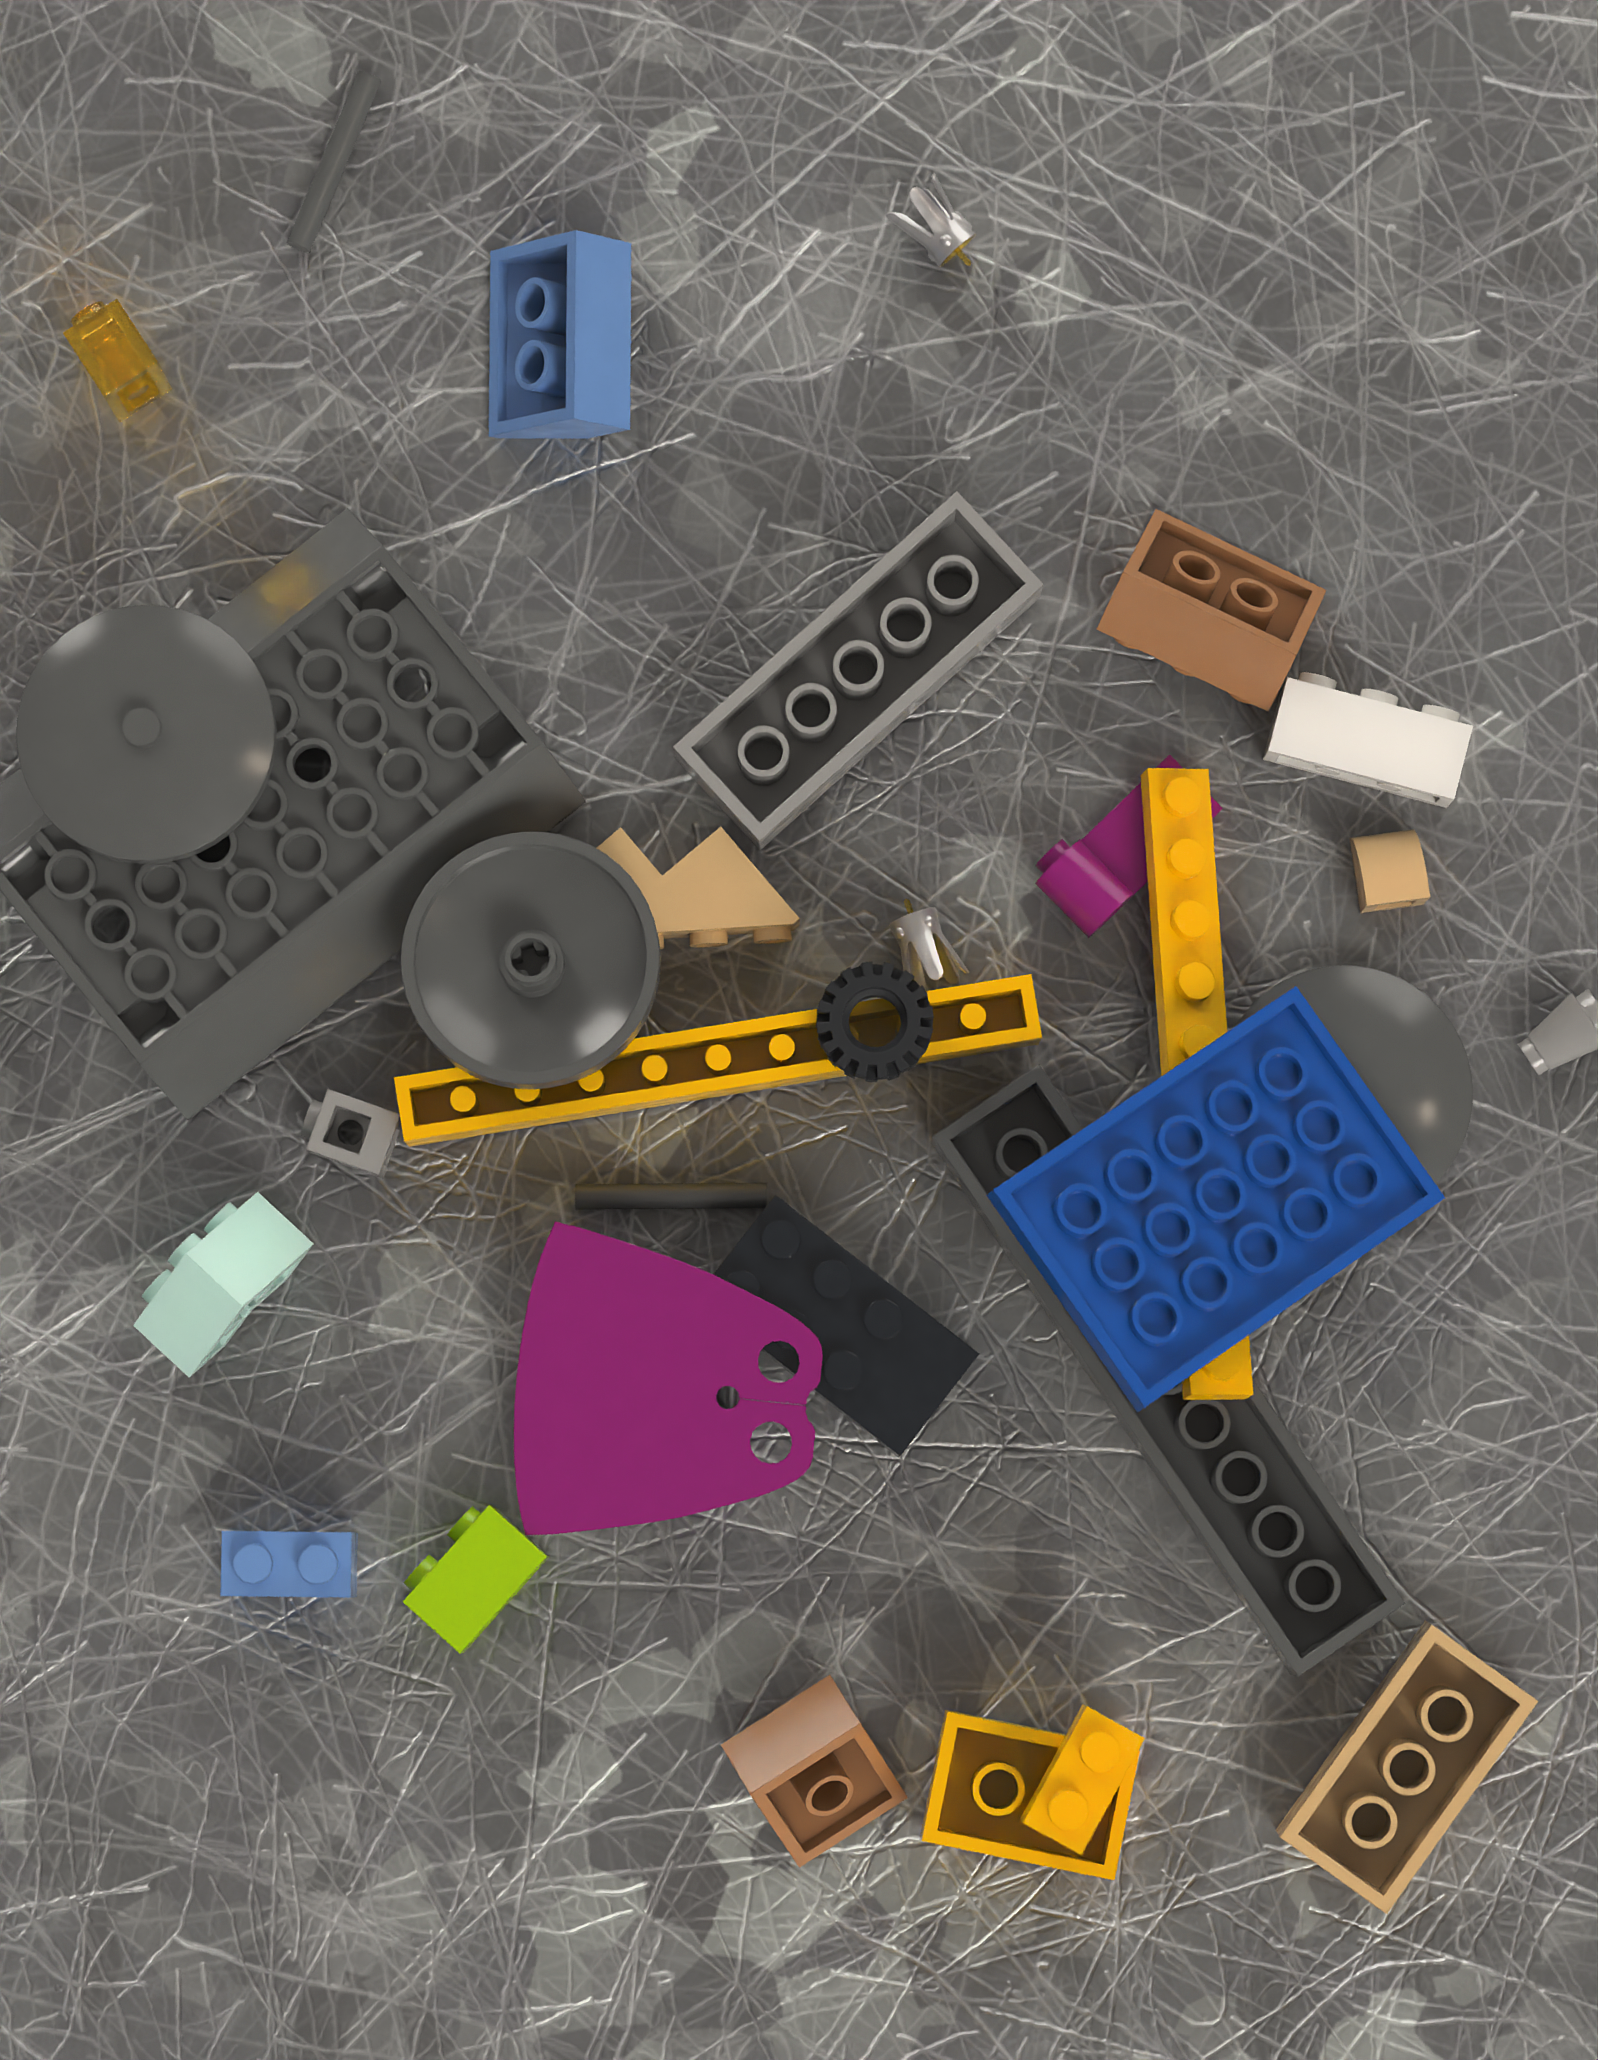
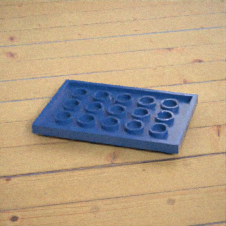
M1297 986L1269 1003L986 1195L1137 1412L1445 1199L1442 1192Z

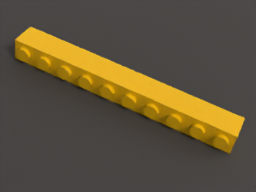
M1032 974L926 991L930 1006L933 1009V1031L927 1050L917 1064L1039 1045L1042 1034ZM885 999L862 1001L851 1011L849 1027L853 1036L860 1043L870 1047H880L890 1043L898 1034L900 1016L896 1008ZM817 1009L634 1038L623 1052L600 1070L580 1080L552 1088L516 1089L502 1087L471 1076L458 1067L394 1077L403 1139L409 1147L847 1075L839 1067H834L827 1059L828 1056L825 1051L821 1049L816 1027Z

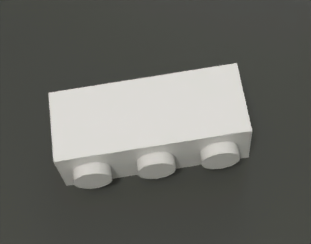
M1302 672L1298 680L1287 677L1281 688L1263 760L1445 808L1451 804L1456 795L1473 728L1472 725L1458 722L1460 717L1458 712L1435 705H1423L1421 712L1397 706L1398 697L1374 689H1361L1360 696L1335 690L1337 684L1335 680L1314 673Z

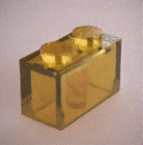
M115 299L106 306L103 301H98L85 307L71 319L73 327L63 332L78 360L119 423L172 390L159 362L118 299Z

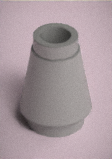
M1589 989L1576 997L1571 992L1527 1035L1526 1039L1518 1043V1046L1538 1075H1541L1548 1069H1554L1598 1049V1001Z

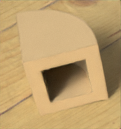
M1415 830L1350 838L1360 913L1423 905L1430 898L1424 856Z

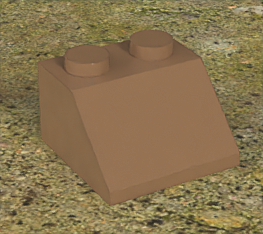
M830 1675L721 1744L749 1794L799 1868L908 1798Z

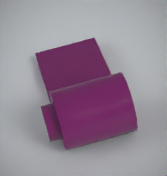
M1170 754L1156 767L1184 769ZM1141 782L1082 840L1079 839L1070 847L1061 839L1035 865L1043 873L1035 884L1088 938L1097 932L1148 882ZM1211 797L1213 819L1223 808Z

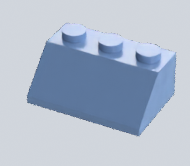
M574 230L490 251L489 437L588 439L630 430L631 243Z

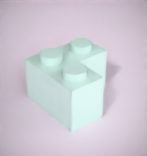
M259 1192L254 1194L238 1209L231 1202L226 1204L204 1228L208 1235L203 1239H200L195 1233L187 1237L168 1259L174 1270L171 1272L169 1269H166L141 1296L148 1305L133 1326L189 1378L225 1347L250 1312L289 1278L314 1244Z

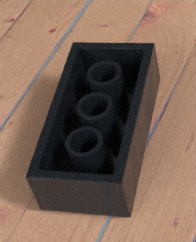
M777 1195L772 1198L713 1274L779 1307L808 1327L818 1338L823 1354L820 1382L812 1391L898 1458L979 1355L977 1351ZM773 1341L765 1345L761 1350L793 1376L797 1373L800 1364L799 1355L789 1343Z

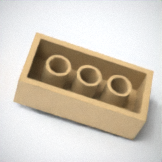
M1425 1620L1276 1828L1279 1837L1387 1914L1536 1706L1538 1700Z

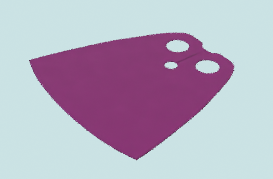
M555 1221L539 1259L532 1283L523 1325L516 1377L514 1465L517 1497L525 1535L581 1532L664 1521L762 1496L796 1481L811 1466L814 1452L815 1429L807 1418L805 1405L810 1392L818 1386L821 1378L823 1354L822 1346L816 1335L802 1322L779 1307L700 1268L597 1232ZM773 1341L789 1343L799 1355L800 1364L798 1371L786 1382L776 1383L770 1381L762 1375L759 1369L758 1358L760 1351L765 1345ZM723 1386L734 1387L739 1394V1398H742L739 1399L737 1405L733 1408L725 1409L717 1403V1392ZM765 1422H776L783 1425L791 1436L792 1446L790 1453L778 1463L769 1464L760 1461L751 1449L750 1440L753 1431Z

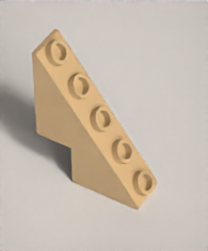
M621 827L596 848L617 862L640 888L655 921L660 950L664 949V939L689 938L690 947L693 948L728 945V935L753 934V942L756 944L792 941L791 931L800 926V918L722 827H719L664 875L659 873Z

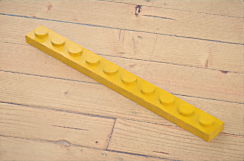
M1147 768L1140 775L1161 1076L1227 1032L1209 769ZM1249 1335L1182 1381L1183 1400L1247 1399L1252 1396L1253 1382Z

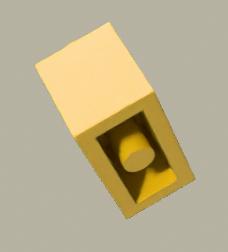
M1082 1704L1020 1820L1027 1826L1082 1855L1145 1738Z

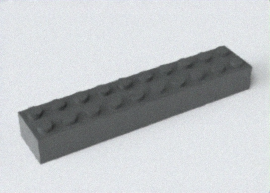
M1037 1065L933 1135L930 1142L1290 1675L1298 1677L1397 1610L1405 1602L1253 1378V1395L1247 1399L1183 1400L1181 1382L1137 1412L986 1196L993 1189L1083 1129L1040 1065Z

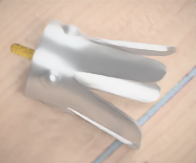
M933 173V184L946 210L926 188H912L910 198L934 235L902 213L889 212L886 214V218L923 245L928 251L929 259L936 262L939 268L956 255L967 266H970L972 262L963 253L962 249L969 244L976 233L971 230L972 225L958 211L954 212L935 173Z
M904 899V905L908 914L889 924L901 949L903 972L907 970L915 976L914 980L920 986L923 985L924 989L925 979L922 964L931 979L939 980L943 975L949 983H958L959 974L953 961L964 973H969V971L943 935L936 908L931 907L914 912L910 900Z

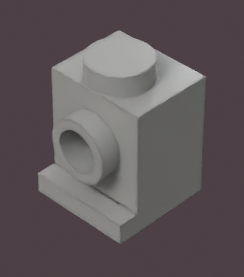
M327 1089L323 1102L315 1099L312 1100L304 1119L301 1136L310 1138L306 1148L310 1153L384 1179L402 1126L399 1113ZM356 1122L361 1125L363 1136L357 1144L346 1145L341 1142L339 1133L344 1124Z

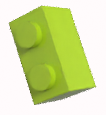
M488 1505L482 1513L472 1506L447 1534L455 1542L454 1545L439 1561H436L429 1554L404 1582L412 1592L404 1599L403 1603L460 1654L464 1653L550 1557L493 1505Z

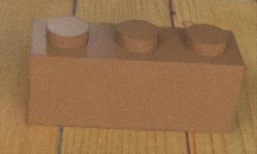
M1155 509L1117 583L1096 630L1113 637L1119 644L1127 648L1138 649L1170 664L1183 675L1195 676L1228 692L1230 696L1242 703L1253 704L1269 712L1327 590Z

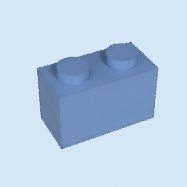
M222 1531L220 1596L357 1597L358 1533Z

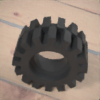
M871 961L861 963V966L853 969L851 967L840 972V976L829 983L822 999L819 1001L816 1027L821 1049L825 1051L828 1056L827 1059L834 1067H839L844 1071L845 1075L853 1079L858 1077L865 1079L866 1082H877V1080L888 1079L889 1081L898 1078L900 1074L907 1070L910 1071L918 1063L929 1045L933 1031L934 1016L932 1006H930L928 994L923 985L920 986L914 980L915 976L907 970L903 972L895 968L894 964L884 962L883 965L873 964ZM871 997H878L889 1001L896 1008L900 1016L898 1034L890 1043L880 1047H870L860 1043L853 1036L849 1027V1017L853 1008L860 1001Z

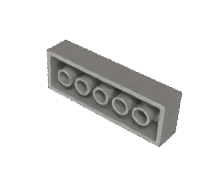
M956 491L673 746L674 758L760 851L1040 598L1044 584Z

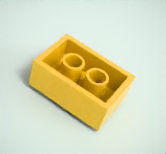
M945 1710L920 1834L921 1841L1115 1880L1140 1751L1138 1750L1082 1855H1079L1027 1826L1020 1820L1066 1734Z

